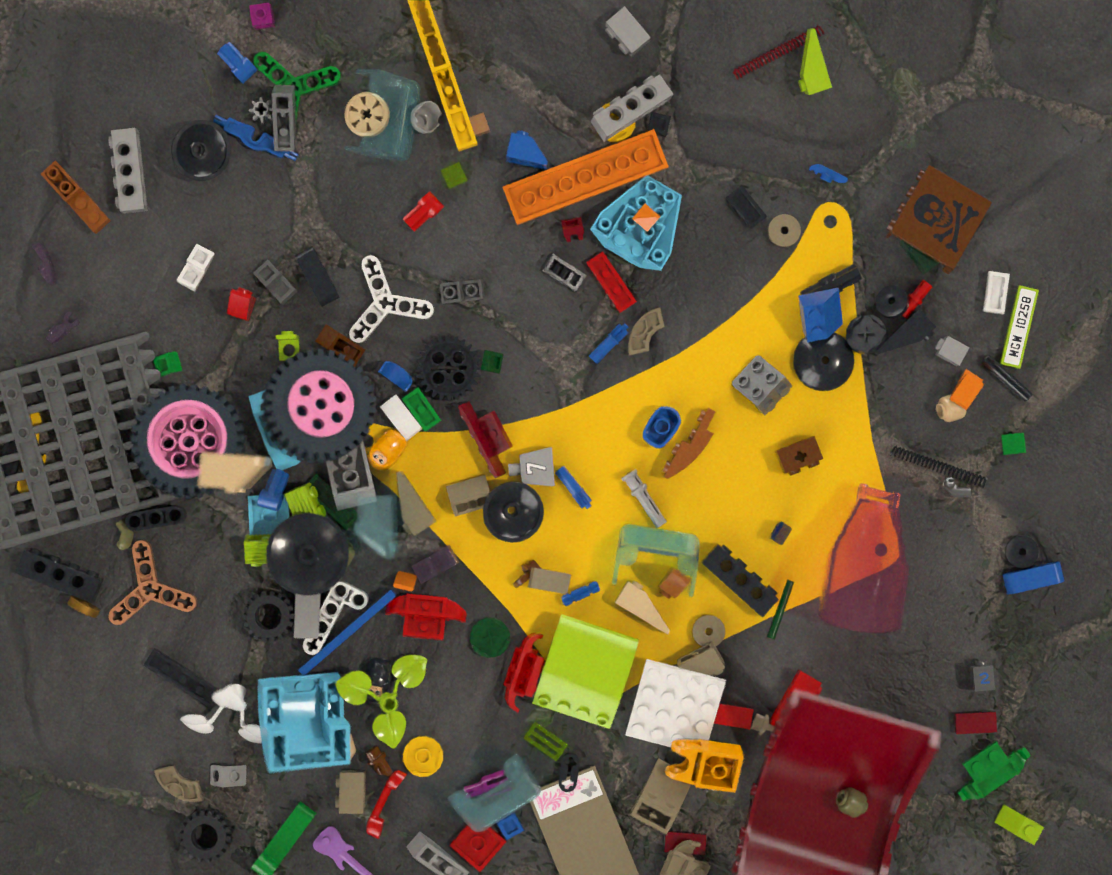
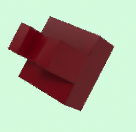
M581 217L561 220L563 234L567 242H571L570 237L575 234L578 235L579 240H583L584 229Z

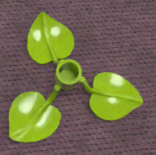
M415 654L405 655L397 659L391 669L392 674L398 678L395 681L392 694L387 692L377 696L372 691H369L372 685L371 679L362 671L349 672L336 681L338 693L350 704L360 705L365 703L367 694L379 701L381 708L386 714H380L374 719L372 730L380 741L393 749L400 743L406 728L404 715L400 711H395L398 705L395 699L398 684L401 682L406 688L418 686L425 677L427 659Z

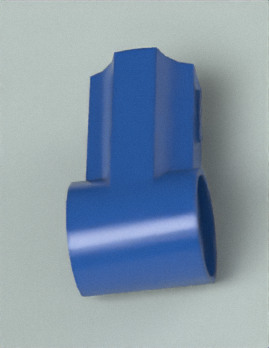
M230 42L222 46L217 53L243 84L258 71L247 57L244 58Z
M272 469L265 489L263 488L259 494L257 505L278 512L282 505L283 492L288 482L289 474L283 470Z

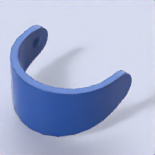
M385 361L378 370L379 373L405 392L412 385L413 381L408 372L391 361Z

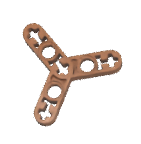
M146 540L135 542L132 547L139 586L110 610V622L115 625L125 623L151 600L184 612L194 610L198 602L195 595L158 582L151 544ZM141 543L144 547H147V550L144 551V557L149 556L150 560L138 561V558H142V553L137 552V548L140 547ZM144 563L149 564L151 567V572L148 575H144L140 571V567ZM152 584V588L155 590H159V586L162 587L159 592V599L156 598L157 593L150 592L148 595L144 587ZM166 590H171L174 593V599L170 602L165 601L163 598V593ZM178 593L182 594L180 596L181 599L186 600L188 597H190V601L193 603V605H190L186 608L185 603L180 601L178 602V605H175V602L178 599ZM133 596L139 599V606L137 608H132L129 605V599ZM124 603L126 609L129 610L131 613L129 614L128 611H126L121 616L123 618L122 621L120 619L115 620L114 617L116 616V614L114 612L122 611L124 607H122L121 605Z

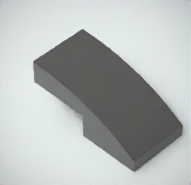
M266 260L253 273L282 305L298 292L269 260Z

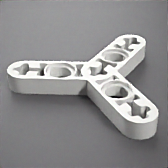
M370 255L362 260V269L374 301L350 329L349 335L352 341L356 343L366 341L389 313L419 319H429L433 315L434 308L430 302L391 294L381 264L375 256ZM368 260L376 262L377 265L374 266L376 273L380 271V275H374L369 278L368 275L372 274L370 268L365 266L368 264ZM376 278H380L384 282L383 287L379 290L374 289L372 286V282ZM384 297H387L388 302L394 303V299H398L395 304L396 311H392L393 306L389 305L383 309L382 305L379 304L380 300L383 301ZM402 301L410 303L411 307L408 312L400 311L399 304ZM414 302H417L416 307L420 308L426 304L427 308L430 309V313L427 312L423 316L421 311L415 310L416 314H412ZM369 313L377 315L378 319L375 324L367 323L366 316ZM363 321L371 329L367 331L365 328L362 332L364 337L362 339L359 337L355 339L356 334L354 330H361L363 326L360 323Z

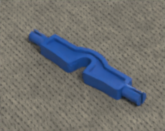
M218 115L213 120L214 123L224 127L223 130L240 138L252 150L267 151L282 159L285 156L294 161L299 156V153L294 151H274V137L267 133H263L258 141H253L255 128L250 125L238 122L232 118L226 120Z

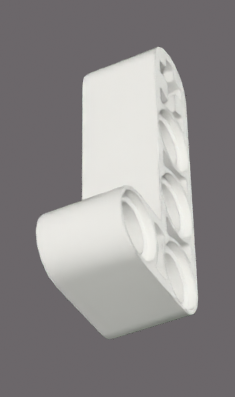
M339 581L332 587L320 609L319 622L323 621L327 624V631H319V636L323 637V640L318 638L315 644L318 648L313 650L310 649L311 645L308 642H312L314 639L305 638L303 643L304 651L310 655L320 652L344 605L346 604L357 610L364 608L369 602L367 593L344 581ZM338 585H343L346 588L344 596H339L336 593ZM356 594L364 597L363 605L355 604L354 596ZM329 603L336 605L337 611L335 614L327 612L326 607Z

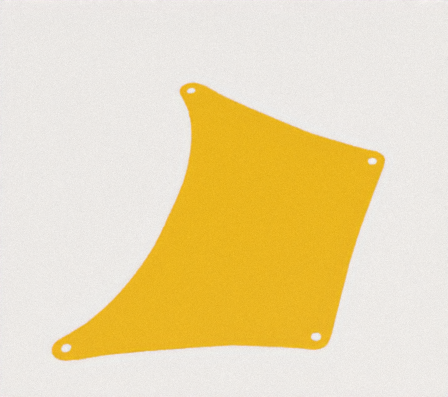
M827 202L820 205L815 210L795 251L774 278L730 319L681 353L570 406L537 417L502 425L513 445L510 449L498 454L506 474L494 478L488 470L487 462L479 453L478 445L475 439L471 437L469 430L418 432L407 441L405 451L391 468L381 471L374 469L369 464L370 472L400 498L396 473L403 471L436 519V522L429 526L434 533L508 609L527 636L533 633L544 635L543 639H537L533 644L542 657L545 658V661L547 660L561 614L639 639L623 692L640 683L646 659L673 666L677 664V659L703 647L695 641L692 634L693 625L701 616L713 615L719 618L724 624V639L775 616L787 580L793 581L794 585L785 611L892 566L901 556L902 543L896 530L872 441L861 354L853 351L854 367L850 377L842 386L830 391H817L804 385L797 377L793 366L795 349L805 337L802 330L798 299L799 292L818 283L822 278L853 265V235L848 212L837 203ZM832 215L837 219V224L834 228H827L824 225V218L826 216ZM854 284L844 288V291L839 293L843 325L835 333L841 335L845 340L848 325L857 317ZM758 355L782 373L792 385L789 393L782 397L776 403L775 408L766 415L762 414L749 399L732 385V381ZM826 356L822 357V362L824 364H827L829 362V359ZM659 407H672L680 415V426L664 447L660 449L654 448L644 441V428ZM707 408L716 411L707 428L708 431L714 434L704 450L681 472L668 479L664 478L665 473L662 470L667 461H672L674 455L671 452L675 444H680L681 441L690 443L691 440L688 437L692 429H697L700 424L697 419L702 410L706 412ZM373 423L369 427L370 431L368 434L373 437L374 444L386 431L390 429L398 430ZM815 436L823 459L819 460L820 464L812 468H808V465L801 467V472L791 476L789 473L784 474L775 451ZM372 446L367 447V448L365 447V451H366V455H367V456H368V452H369V450H370V448H371ZM552 447L555 486L527 484L538 493L544 508L542 523L537 532L530 538L515 543L505 542L496 538L490 533L484 523L483 509L455 517L446 486L483 475L486 476L490 492L498 485L506 482L515 481L522 483L521 475L509 476L508 464L520 463L521 454ZM798 451L795 460L802 462V458L805 457L804 453L800 454ZM563 466L567 468L592 500L590 508L580 507L555 474L557 470ZM637 469V475L643 484L646 483L647 492L667 521L658 528L655 527L636 496L631 495V490L626 482L621 479ZM514 507L508 508V513L515 511ZM881 543L886 544L889 550L888 554L883 557L878 556L875 552L876 546ZM716 544L720 547L724 544L732 551L731 557L735 560L740 558L747 565L745 569L750 574L754 571L763 579L760 583L765 587L770 585L777 592L776 597L779 600L764 617H761L701 563ZM533 559L542 569L571 574L568 594L585 585L589 586V583L594 581L598 583L600 591L594 594L591 593L590 596L577 602L573 601L572 604L565 606L561 599L565 594L528 587L529 579L518 588H515L513 583L524 573L522 565L528 564ZM723 560L720 565L723 571L730 570L731 562ZM671 566L692 580L676 599L672 596L670 599L659 593L661 588L658 587ZM740 573L736 576V583L738 585L746 582L745 574ZM634 580L644 586L642 590L646 592L670 630L669 634L664 633L615 603L627 581L632 583ZM759 587L751 590L753 598H759L762 594ZM706 628L705 630L706 635H711L713 632L712 628Z

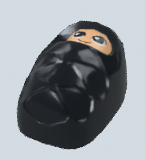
M375 657L367 664L365 673L370 677L372 683L369 691H372L377 696L390 692L393 680L391 672L393 664L391 661ZM367 694L368 701L379 702L371 695Z

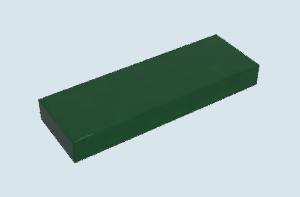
M318 474L309 481L311 486H314L318 492L317 498L320 505H323L325 510L346 530L360 518L361 515L353 507L337 511L332 487Z

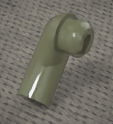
M122 519L116 523L121 532L119 541H117V547L120 550H125L131 546L134 533L126 527L125 519Z

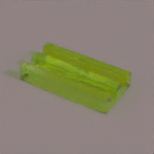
M536 721L523 737L556 762L568 746L566 742ZM538 728L540 731H542L550 738L555 740L557 743L562 745V747L558 748L550 741L545 739L543 736L538 734L536 731H534V729ZM532 734L555 750L557 754H553L529 736Z

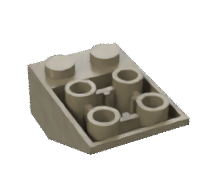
M658 758L630 810V815L667 835L691 784L668 777L665 774V770L671 764Z

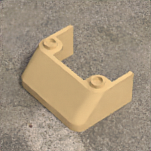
M201 453L199 486L225 488V492L246 493V489H251L272 467L273 461L271 458Z

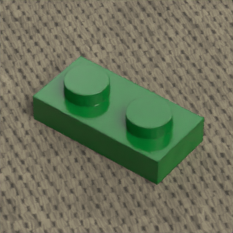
M419 387L402 398L424 432L442 421Z

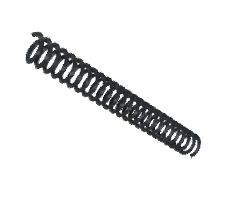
M897 445L894 446L890 453V456H892L895 450L894 457H896L899 451V459L903 452L902 460L904 459L907 453L905 461L908 460L911 454L909 462H911L914 457L913 464H915L918 458L917 465H919L922 459L921 467L923 466L926 460L925 468L927 467L930 461L928 469L931 468L934 462L932 468L933 471L938 463L936 472H938L941 466L940 473H942L945 467V475L949 468V476L951 470L953 469L951 477L954 476L957 470L955 476L956 479L961 471L959 480H961L962 475L964 474L963 482L965 481L967 475V483L969 482L970 477L972 476L971 484L973 483V480L976 477L974 485L977 484V481L980 478L978 487H980L981 482L984 479L982 488H984L985 483L988 480L985 478V476H978V474L974 475V472L970 473V471L967 472L966 470H962V468H955V466L951 467V464L947 466V463L944 464L943 462H939V460H932V458L928 459V456L924 458V455L921 456L916 452H909V450L905 451V448L901 450V447L898 448Z

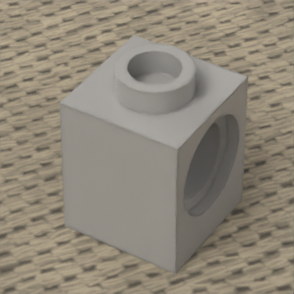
M946 336L944 339L940 338L936 344L935 349H937L935 355L955 366H959L969 347Z

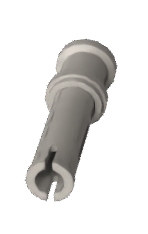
M637 469L621 479L626 482L631 490V495L636 496L655 527L658 528L667 521L647 492L646 483L643 484L637 475Z

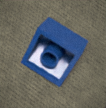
M524 131L511 133L506 156L507 162L547 170V160L533 138L528 136L529 133Z
M839 288L798 296L802 330L807 342L827 339L843 325Z

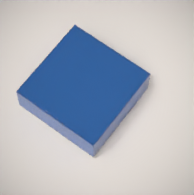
M515 812L496 822L506 841L524 831Z

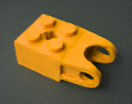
M679 739L672 741L671 749L685 756L686 759L680 764L667 766L665 774L668 777L695 785L697 788L736 792L744 758L741 745L707 740Z

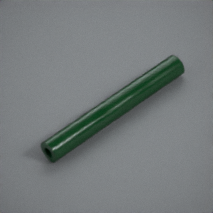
M786 581L767 635L768 638L775 640L794 585L793 581Z

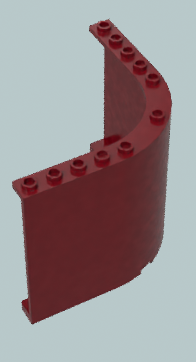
M794 690L792 697H787L785 708L782 709L779 721L775 724L774 733H771L769 743L765 746L763 753L765 759L757 783L752 784L750 795L753 796L745 827L740 829L739 839L742 840L741 844L738 843L735 855L738 856V861L735 860L732 873H735V875H888L892 854L888 852H890L892 841H896L900 828V823L898 822L900 815L905 813L912 795L938 750L940 732ZM852 787L863 792L867 797L868 803L866 812L858 817H851L841 812L836 803L837 796L841 790Z

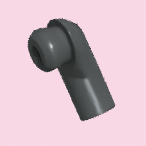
M947 477L944 480L943 487L951 497H971L970 487H959L952 477Z

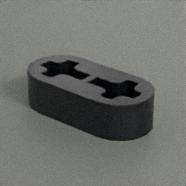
M574 753L565 754L561 761L559 787L564 792L573 791L577 785L580 762L578 756ZM569 757H573V761L576 762V765H572L571 771H567L568 764L565 763V760H569ZM567 774H571L570 781L574 782L573 786H570L569 789H565V785L562 784V780H566Z

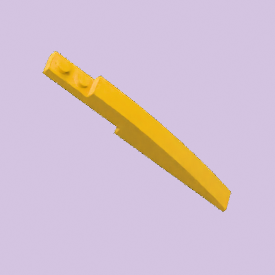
M407 0L458 151L477 146L478 144L429 0Z

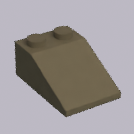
M399 471L396 475L402 518L405 522L402 525L409 535L413 533L416 536L435 523L436 519L403 471Z

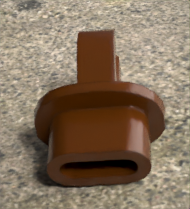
M532 559L528 564L522 565L524 573L513 583L515 588H518L530 579L532 567L541 568L536 561Z
M377 745L365 753L368 758L367 764H373L375 771L379 775L389 776L393 773L385 759L386 753L384 751L381 752Z

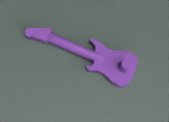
M328 826L315 839L313 843L314 849L321 854L331 857L341 870L345 869L342 864L344 860L360 875H373L347 853L348 850H354V846L347 844L334 826Z

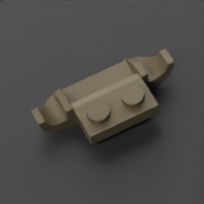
M686 840L678 844L673 851L670 850L660 875H707L711 866L708 862L696 860L692 855L694 849L700 847L701 843Z

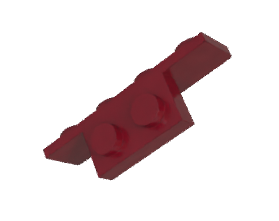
M470 401L459 405L460 416L466 422L471 437L475 439L479 453L487 462L489 472L494 478L506 474L498 454L510 449L513 445L495 410L478 419Z

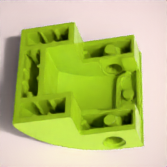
M561 614L532 704L610 729L628 679L639 639Z

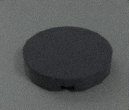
M874 315L858 316L850 322L846 329L848 345L859 354H870L882 347L887 336L885 325L880 318Z

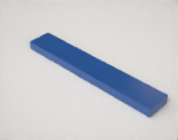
M391 589L298 671L302 675H306L397 596L396 592Z

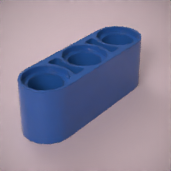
M1060 561L1003 574L1007 595L1065 582Z

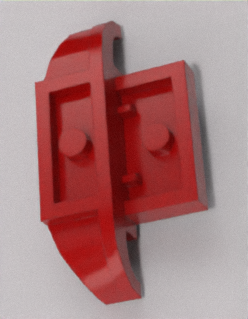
M417 594L399 596L391 600L386 605L385 615L399 614L401 617H405L403 637L442 641L444 639L445 621L457 620L466 623L467 615L460 605L447 597Z
M540 633L526 636L520 647H515L503 684L506 687L505 698L507 705L516 712H519V708L515 706L516 695L532 697L538 687L539 675L544 669L545 658L537 655L538 650L532 648L533 643L537 639H543L544 635Z

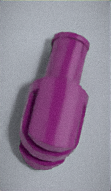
M505 769L483 776L480 782L464 786V791L467 793L466 797L469 799L483 793L490 796L511 789V785L507 783L509 781L508 777L503 776L506 774Z

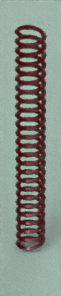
M819 25L813 27L820 37L821 34L818 30V27L821 30L822 34H825L823 29ZM807 31L805 33H802V35L799 34L798 37L795 36V39L792 38L791 41L788 40V43L784 42V45L781 44L773 50L770 49V52L767 51L766 54L763 53V56L759 55V58L756 57L755 59H752V62L749 61L748 63H745V66H738V69L735 68L732 73L735 75L736 79L739 80L737 73L739 74L740 78H742L740 70L742 71L744 76H746L744 69L746 70L747 74H749L747 66L749 67L751 72H753L751 65L755 70H757L754 62L756 63L759 69L760 66L758 64V61L761 63L762 67H764L761 58L763 59L766 65L767 62L765 57L768 59L769 63H771L768 54L770 55L773 61L774 58L772 53L775 55L776 59H778L775 50L777 51L780 57H782V55L780 54L779 49L785 56L783 47L789 54L786 45L789 47L791 52L792 48L790 46V43L793 46L794 50H796L793 41L796 43L798 48L800 46L797 42V39L800 42L801 46H803L800 37L803 39L805 43L804 35L806 37Z

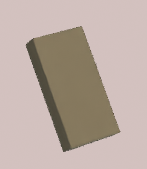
M532 567L528 587L567 594L571 574Z

